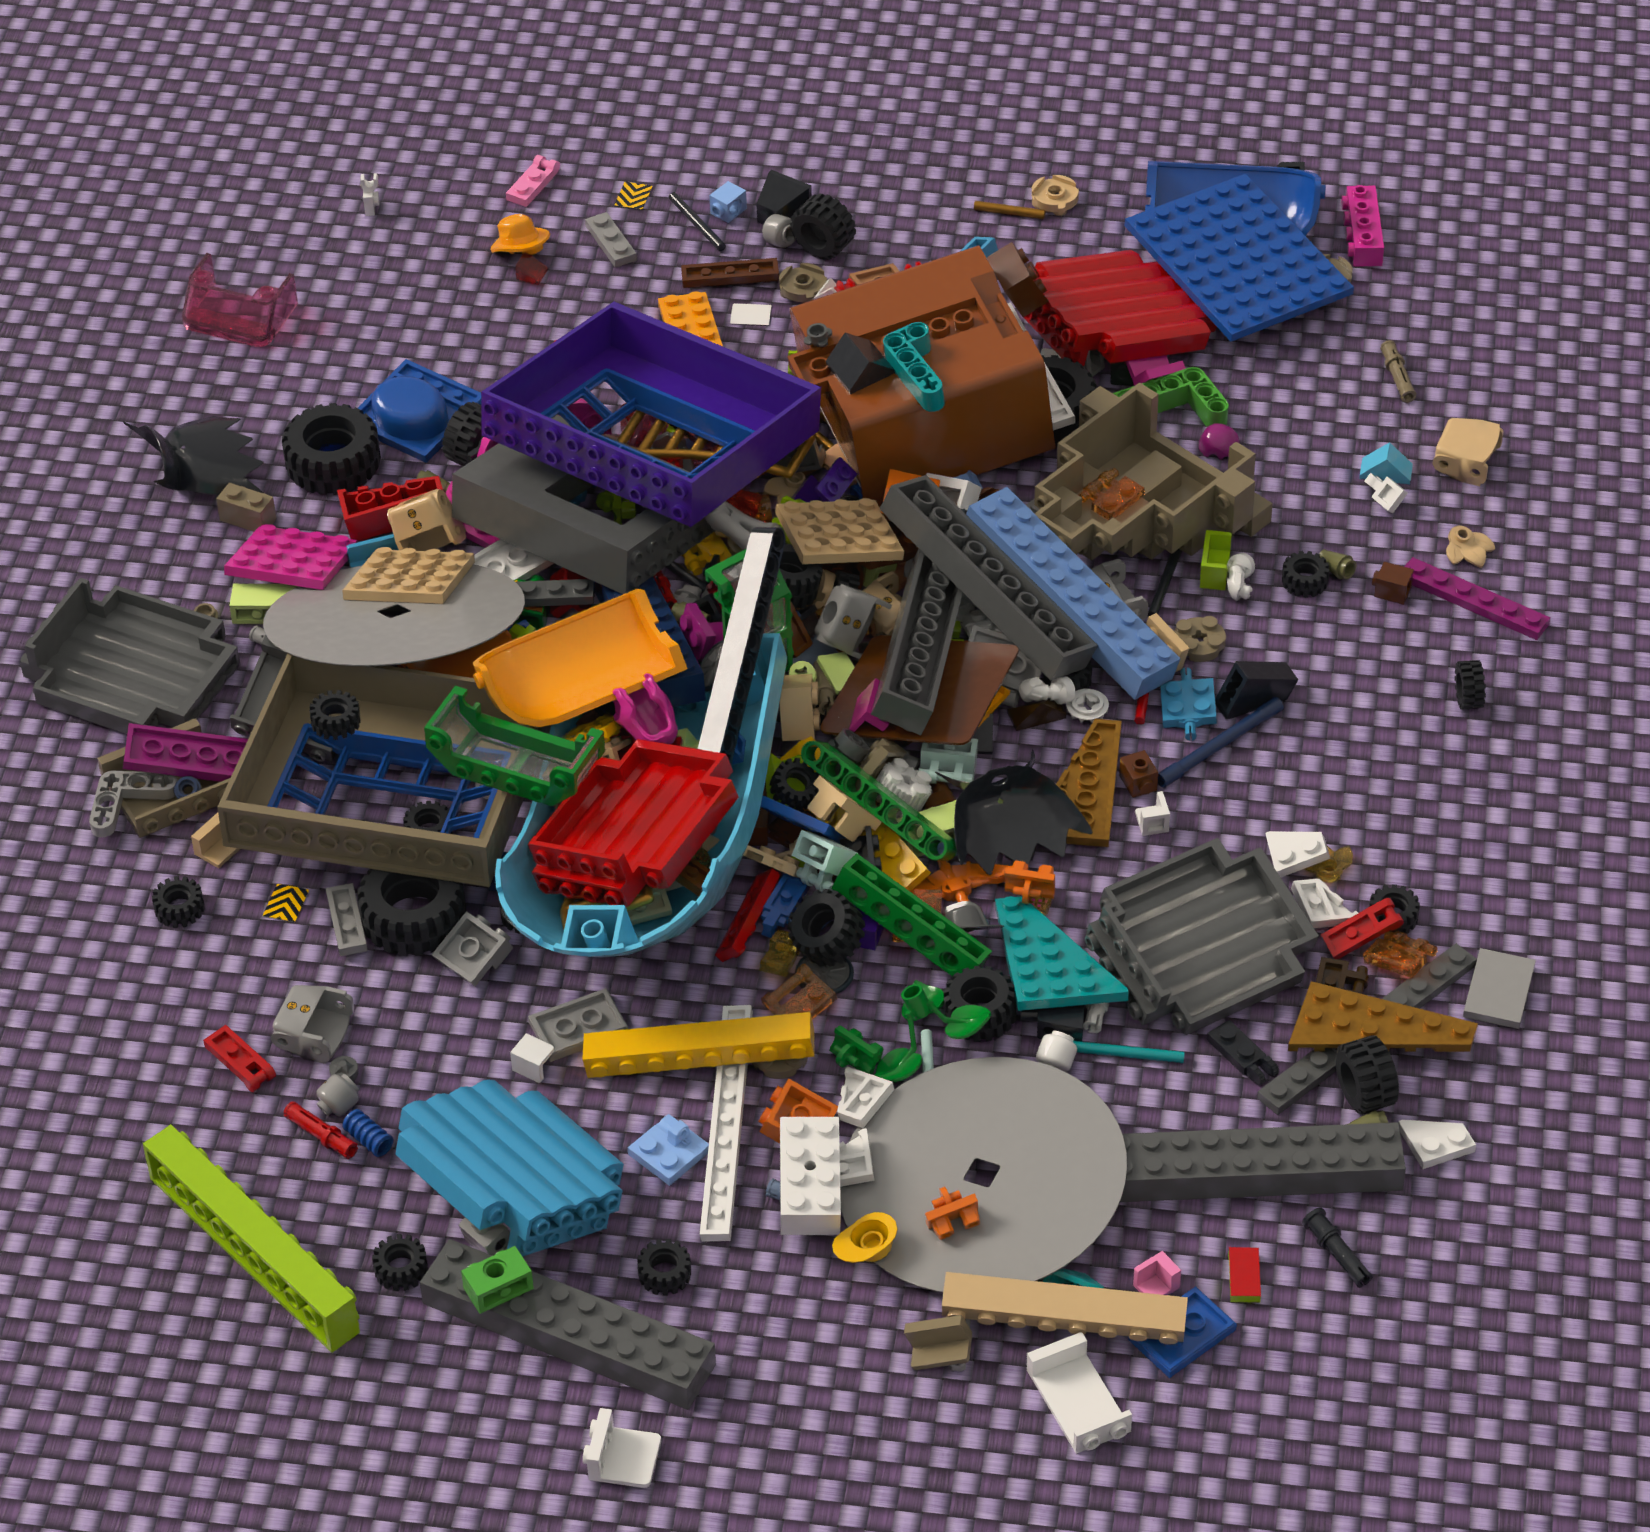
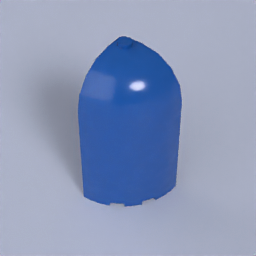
M1148 161L1146 197H1151L1150 205L1146 204L1145 211L1247 174L1306 236L1315 225L1320 207V199H1325L1326 185H1321V177L1318 174L1293 168Z

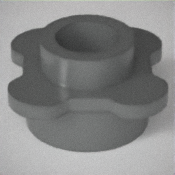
M822 323L812 324L807 329V337L804 338V343L816 347H825L828 345V338L832 335V330Z

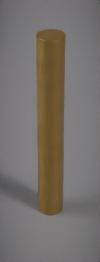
M983 201L974 202V210L1037 219L1045 218L1046 211L1042 209Z

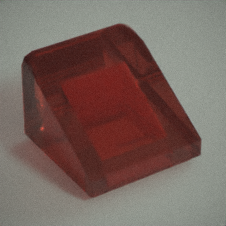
M526 252L523 253L515 266L517 280L539 285L548 271L546 265Z

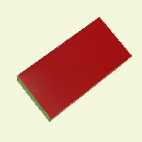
M1229 1247L1230 1302H1260L1259 1248Z

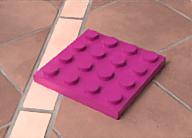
M265 524L261 527L259 526L224 565V575L324 590L348 561L347 545L357 543V540L349 539L344 535L328 536L322 532L308 533L302 532L297 528L282 529L276 528L271 524Z

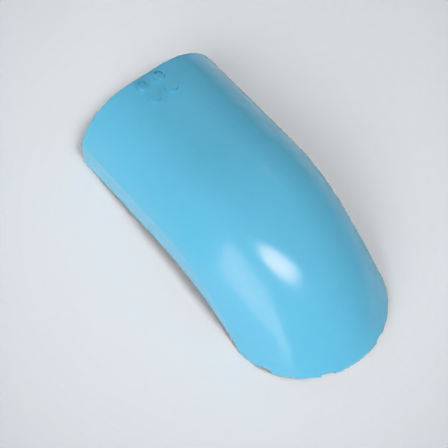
M763 633L740 728V733L746 740L744 762L731 765L733 772L728 778L732 780L739 798L719 822L717 831L713 834L720 841L707 853L698 850L692 857L710 869L701 886L703 889L701 895L698 897L684 886L668 891L666 893L672 908V915L632 925L625 905H608L607 903L602 905H569L563 930L560 909L565 896L562 894H545L539 890L532 874V870L537 864L533 860L528 847L531 839L554 813L555 807L554 805L549 806L532 801L519 836L510 851L502 859H497L495 870L496 889L501 906L508 919L520 933L539 946L562 954L587 957L629 955L682 935L725 895L748 846L759 815L787 663V655L780 633ZM712 690L705 691L706 701L673 707L678 730L688 728L696 740H700ZM585 713L551 725L549 734L561 738L577 726V721ZM543 761L539 779L543 780L542 777L551 762Z

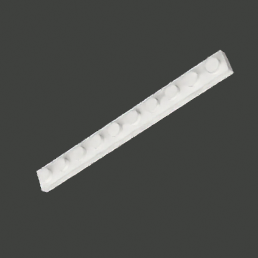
M723 1006L722 1020L751 1018L753 1015L752 1006ZM748 1063L717 1066L700 1226L701 1242L731 1241Z

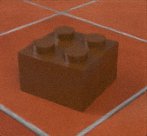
M1013 242L987 257L1004 292L1022 317L1048 303L1044 294L1048 290L1040 278L1037 279L1039 273L1031 261L1027 263L1029 259L1022 248L1018 250Z

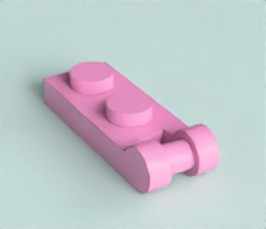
M536 155L533 164L506 192V200L527 207L558 173L560 162L553 159L549 161L544 156Z

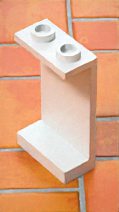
M1082 1332L1027 1353V1372L1076 1454L1085 1450H1093L1102 1443L1112 1439L1123 1438L1127 1433L1131 1432L1132 1413L1130 1410L1120 1411L1087 1356V1339Z

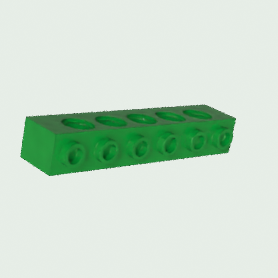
M857 853L842 867L831 888L846 897L854 906L952 977L957 972L963 973L962 969L965 968L974 969V966L983 968L992 952L988 947Z

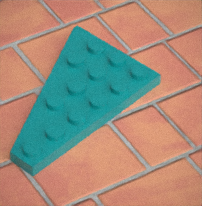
M1022 896L995 899L999 925H1004L1003 928H1000L1011 981L1014 985L1018 1011L1128 1001L1129 992L1126 986L1031 903L1023 904Z

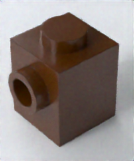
M1384 561L1380 571L1376 570L1372 578V585L1375 586L1374 597L1404 605L1412 589L1414 569Z
M1145 750L1120 757L1119 776L1132 798L1157 791L1158 771Z

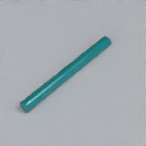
M1073 1041L1077 1046V1053L1184 1063L1185 1052Z

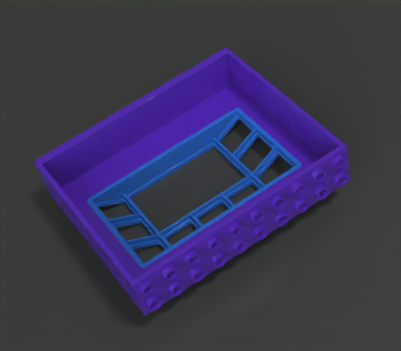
M613 301L481 392L482 436L692 527L819 431L821 387ZM603 382H607L627 403L614 413L590 392ZM580 398H583L604 419L590 430L568 409L570 405ZM635 410H639L719 444L723 448L688 473L602 436V434ZM556 415H560L570 426L558 422L552 418Z

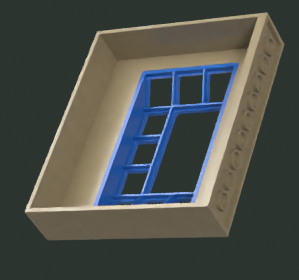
M288 653L218 804L223 846L490 887L495 875L497 859L502 857L524 797L485 785L468 789L471 781L466 779L461 780L458 790L425 786L432 770L450 772L426 748L424 727L454 686L468 689V693L464 697L465 701L471 706L475 702L481 703V712L483 714L548 734L550 733L551 725L534 727L515 722L497 709L485 689L477 687L474 678L387 665H333L306 660ZM332 690V694H336L337 690H341L342 695L348 692L350 697L353 695L356 697V701L359 703L361 723H359L360 727L358 730L355 729L354 734L347 733V738L344 739L340 735L338 740H333V736H330L328 740L324 739V734L319 737L312 730L309 711L310 703L313 704L312 700L314 698L319 699V694L323 693L327 696V691ZM450 707L436 726L447 732L451 737L453 752L469 732L464 724L452 713V707ZM331 714L329 716H339L341 714ZM308 738L332 748L333 752L340 755L333 771L301 755ZM479 742L469 757L510 770L520 756V753L490 743ZM349 758L380 763L374 778L345 774L343 771ZM532 758L521 773L533 777L539 759ZM390 764L422 769L416 784L385 780L384 778ZM296 765L328 781L321 799L288 783ZM338 784L453 801L441 832L325 815ZM286 793L316 809L315 813H308L277 807L283 794ZM489 796L484 811L457 817L464 802ZM478 824L474 837L450 834L453 830Z

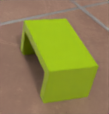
M1206 530L1201 562L1200 588L1226 590L1227 563L1230 559L1231 532Z

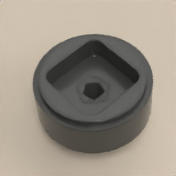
M337 1057L329 1065L330 1077L333 1074L340 1076L345 1074L352 1081L358 1077V1065L352 1057Z

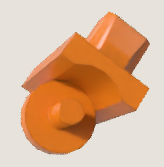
M1015 860L1011 868L1006 867L1004 873L1005 891L1012 892L1015 895H1022L1023 904H1029L1031 897L1054 899L1055 874L1053 866H1039L1038 872L1030 871L1026 862Z
M945 1186L939 1188L941 1197L931 1201L934 1210L925 1213L928 1229L933 1228L940 1240L954 1234V1229L950 1222L960 1217L965 1229H970L980 1224L978 1200L975 1193L962 1198L959 1190L949 1194Z

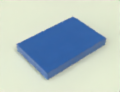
M762 796L760 807L775 817L817 835L829 838L839 844L840 839L846 838L838 833L833 826Z
M1196 1286L1181 1296L1188 1297L1184 1342L1164 1344L1157 1339L1147 1338L1145 1341H1134L1128 1338L1168 1378H1171L1236 1331L1237 1323Z

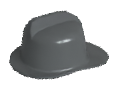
M961 901L945 908V917L967 933L975 930L1004 927V925H989L981 907L971 901Z

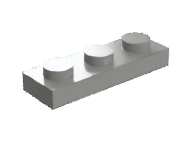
M607 212L585 219L586 228L615 268L637 261L636 252Z
M353 883L326 888L339 955L345 956L366 952L367 945Z

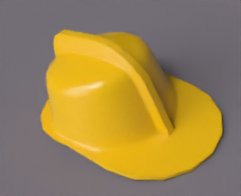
M881 1212L864 1215L835 1237L832 1244L833 1253L839 1259L852 1263L875 1262L885 1258L891 1251L892 1241L897 1234L896 1221L890 1215Z

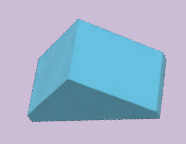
M1389 442L1362 458L1359 479H1366L1372 473L1383 481L1386 477H1389L1396 483L1410 485L1413 463Z

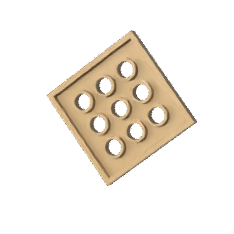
M868 498L857 501L838 499L832 502L813 500L807 503L788 501L776 504L775 514L802 564L903 560L904 550L885 516L880 513L881 510L875 500Z
M389 547L378 548L342 590L343 600L444 604L475 563L474 553H465L463 550L440 552L439 549L416 551L414 548L391 550Z

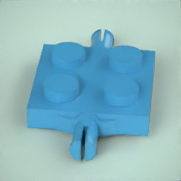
M1187 667V675H1185V668L1181 669L1180 681H1168L1161 685L1160 688L1163 728H1185V738L1190 741V733H1192V740H1195L1197 737L1196 727L1217 724L1213 678L1192 679V670Z

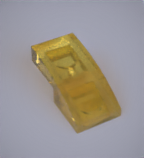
M776 931L770 939L768 952L760 961L759 971L784 977L788 975L800 952L792 944L793 942L788 935L790 932Z

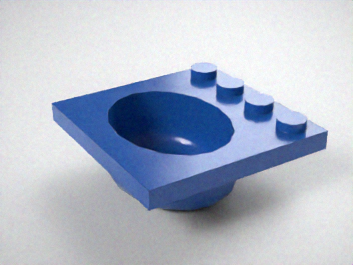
M405 359L376 387L375 391L358 409L362 410L364 414L366 413L375 423L380 442L427 463L443 447L444 432L455 411L467 402H475L481 405V392Z

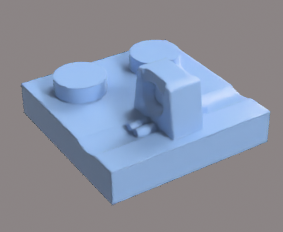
M667 1114L659 1123L628 1147V1155L670 1186L708 1154L709 1143L692 1132L683 1121H678L670 1114Z

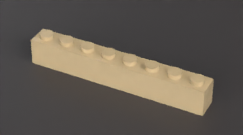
M946 1272L942 1299V1316L962 1315L964 1320H977L984 1325H993L999 1322L1008 1323L1013 1328H1024L1027 1325L1036 1326L1043 1331L1064 1329L1072 1334L1092 1332L1098 1333L1105 1338H1114L1120 1335L1129 1336L1134 1341H1145L1148 1338L1157 1339L1164 1344H1176L1177 1342H1184L1188 1297Z

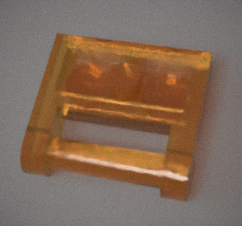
M804 963L797 968V973L771 994L766 993L761 997L764 1006L774 1015L810 1012L812 1019L837 1000L836 992L818 978ZM803 981L808 984L782 1006L778 1003Z

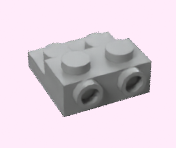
M466 911L432 953V956L475 987L491 966L495 969L499 967L511 952L513 946L508 942L511 937L503 930L497 928L494 931L489 927L491 925L490 922L479 914L474 917Z

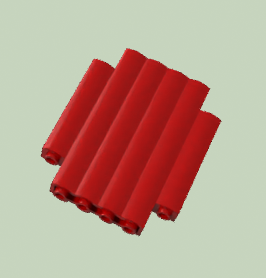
M1133 250L1036 262L1035 268L1039 273L1037 279L1040 278L1048 290L1044 293L1048 303L1023 317L1062 359L1067 357L1072 362H1079L1083 366L1085 365L1089 350L1096 349L1110 364L1204 350L1210 333L1215 332L1216 325L1157 261L1143 263L1139 254Z
M637 739L621 760L602 757L596 760L577 783V793L562 801L528 843L533 860L537 864L532 870V874L539 890L545 894H562L566 898H584L590 903L606 902L608 905H625V907H629L646 884L655 889L669 888L739 798L732 780L728 779L733 769L727 755Z

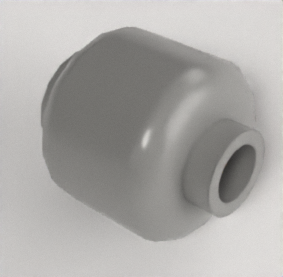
M773 214L768 217L762 229L765 241L777 247H789L796 240V237L792 234L793 229L790 226L791 218L780 214Z
M333 1074L317 1089L316 1094L320 1100L317 1106L327 1116L333 1113L341 1117L358 1102L359 1096L357 1092L359 1088L347 1075Z

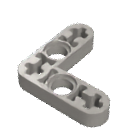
M108 771L104 773L99 779L89 819L91 832L96 837L101 838L114 833L123 798L166 800L175 797L174 786L177 778L173 775L137 771ZM137 782L146 783L141 788L132 787ZM113 783L112 791H109V786ZM105 801L114 802V804L109 807L101 806V804ZM102 817H106V822L102 825Z

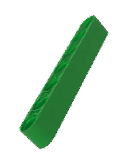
M809 741L803 745L801 757L807 765L928 858L949 861L956 856V843L952 837L833 746L819 741ZM819 747L821 755L819 759L816 760L815 751ZM839 763L841 766L840 774L837 776L835 773V767ZM858 779L861 780L859 791L855 788V783ZM880 794L882 803L877 807L876 797ZM899 810H901L903 814V818L900 823H898L896 819V814ZM919 826H922L923 836L919 839L917 829ZM942 841L944 844V851L940 855L938 853L937 848L938 844Z

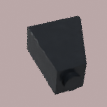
M1235 661L1215 698V704L1225 719H1232L1255 711L1273 697H1277L1281 701L1287 700L1299 679L1286 662Z

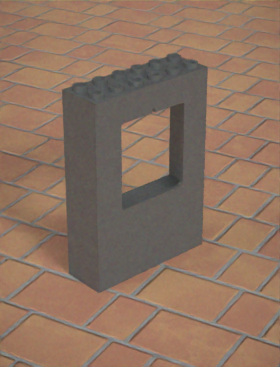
M556 415L555 417L552 418V419H554V420H556V421H558V422H561V423H563V424H565V425L570 426V425H569L561 416H559V415ZM605 436V437H607V438H609V439H611V440H614V441H616V442H618V443H621V444H623V445H625V446H628V447H630V448H632V449H635V450H637V451H639V452H642V453H644V454H646V455H649V456H651V457H653V458H656V457H654V456H652V455H650V454H647V453H645V452H643V451H640V450H638V449H636V448H633V447H631V446H629V445H626V444H624V443H622V442H619V441H617V440H615V439H612V438H610V437H608V436ZM500 443L452 474V518L622 594L638 588L646 580L653 577L664 567L670 565L671 562L716 531L711 528L706 519H701L695 525L689 527L648 508L626 524H618L570 503L572 499L589 489L593 484ZM656 458V459H658V460H660V461H662V462H665V463H667V464H669V465H672V466H674V467H676V468H679V469H681V470H683V471H686V472L690 473V472L687 471V470H684V469H682V468H680V467H677V466H675V465H673V464H670V463H668V462H666V461H663V460H661V459H659V458Z

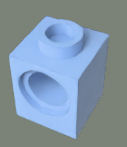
M729 181L709 195L710 214L727 223L747 209L746 190Z

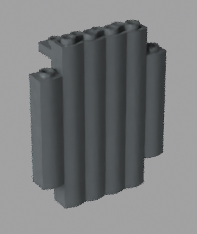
M79 578L74 586L69 588L61 602L56 604L48 618L41 623L36 633L27 640L25 644L26 653L21 657L20 667L23 677L36 681L33 693L37 704L127 734L129 723L155 727L161 723L175 727L195 718L198 720L200 714L209 707L213 697L222 690L226 680L235 673L240 659L238 647L223 642L226 637L223 620L117 585L104 596L101 602L93 599L89 580Z
M1216 838L1105 887L1100 898V908L1102 910L1098 920L1089 923L1085 942L1089 950L1095 951L1100 957L1099 964L1128 988V1011L1134 1020L1137 1019L1143 1026L1172 1013L1171 1019L1174 1026L1178 1030L1181 1029L1185 1035H1188L1301 983L1305 970L1299 963L1296 955L1314 948L1319 935L1261 847L1232 860L1219 838Z

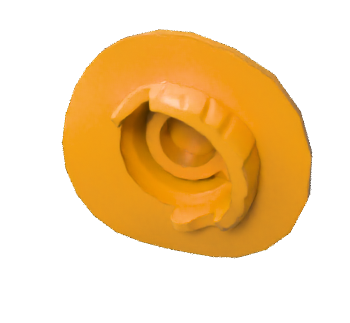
M514 214L503 218L497 225L499 238L491 246V252L503 251L510 254L522 252L523 255L537 254L543 249V244L549 239L551 234L546 229L536 228L532 219L527 215Z

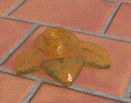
M1327 846L1330 859L1307 867L1305 870L1315 873L1316 877L1323 882L1332 883L1338 881L1342 877L1343 870L1349 867L1353 860V853L1349 846L1342 847L1335 852Z

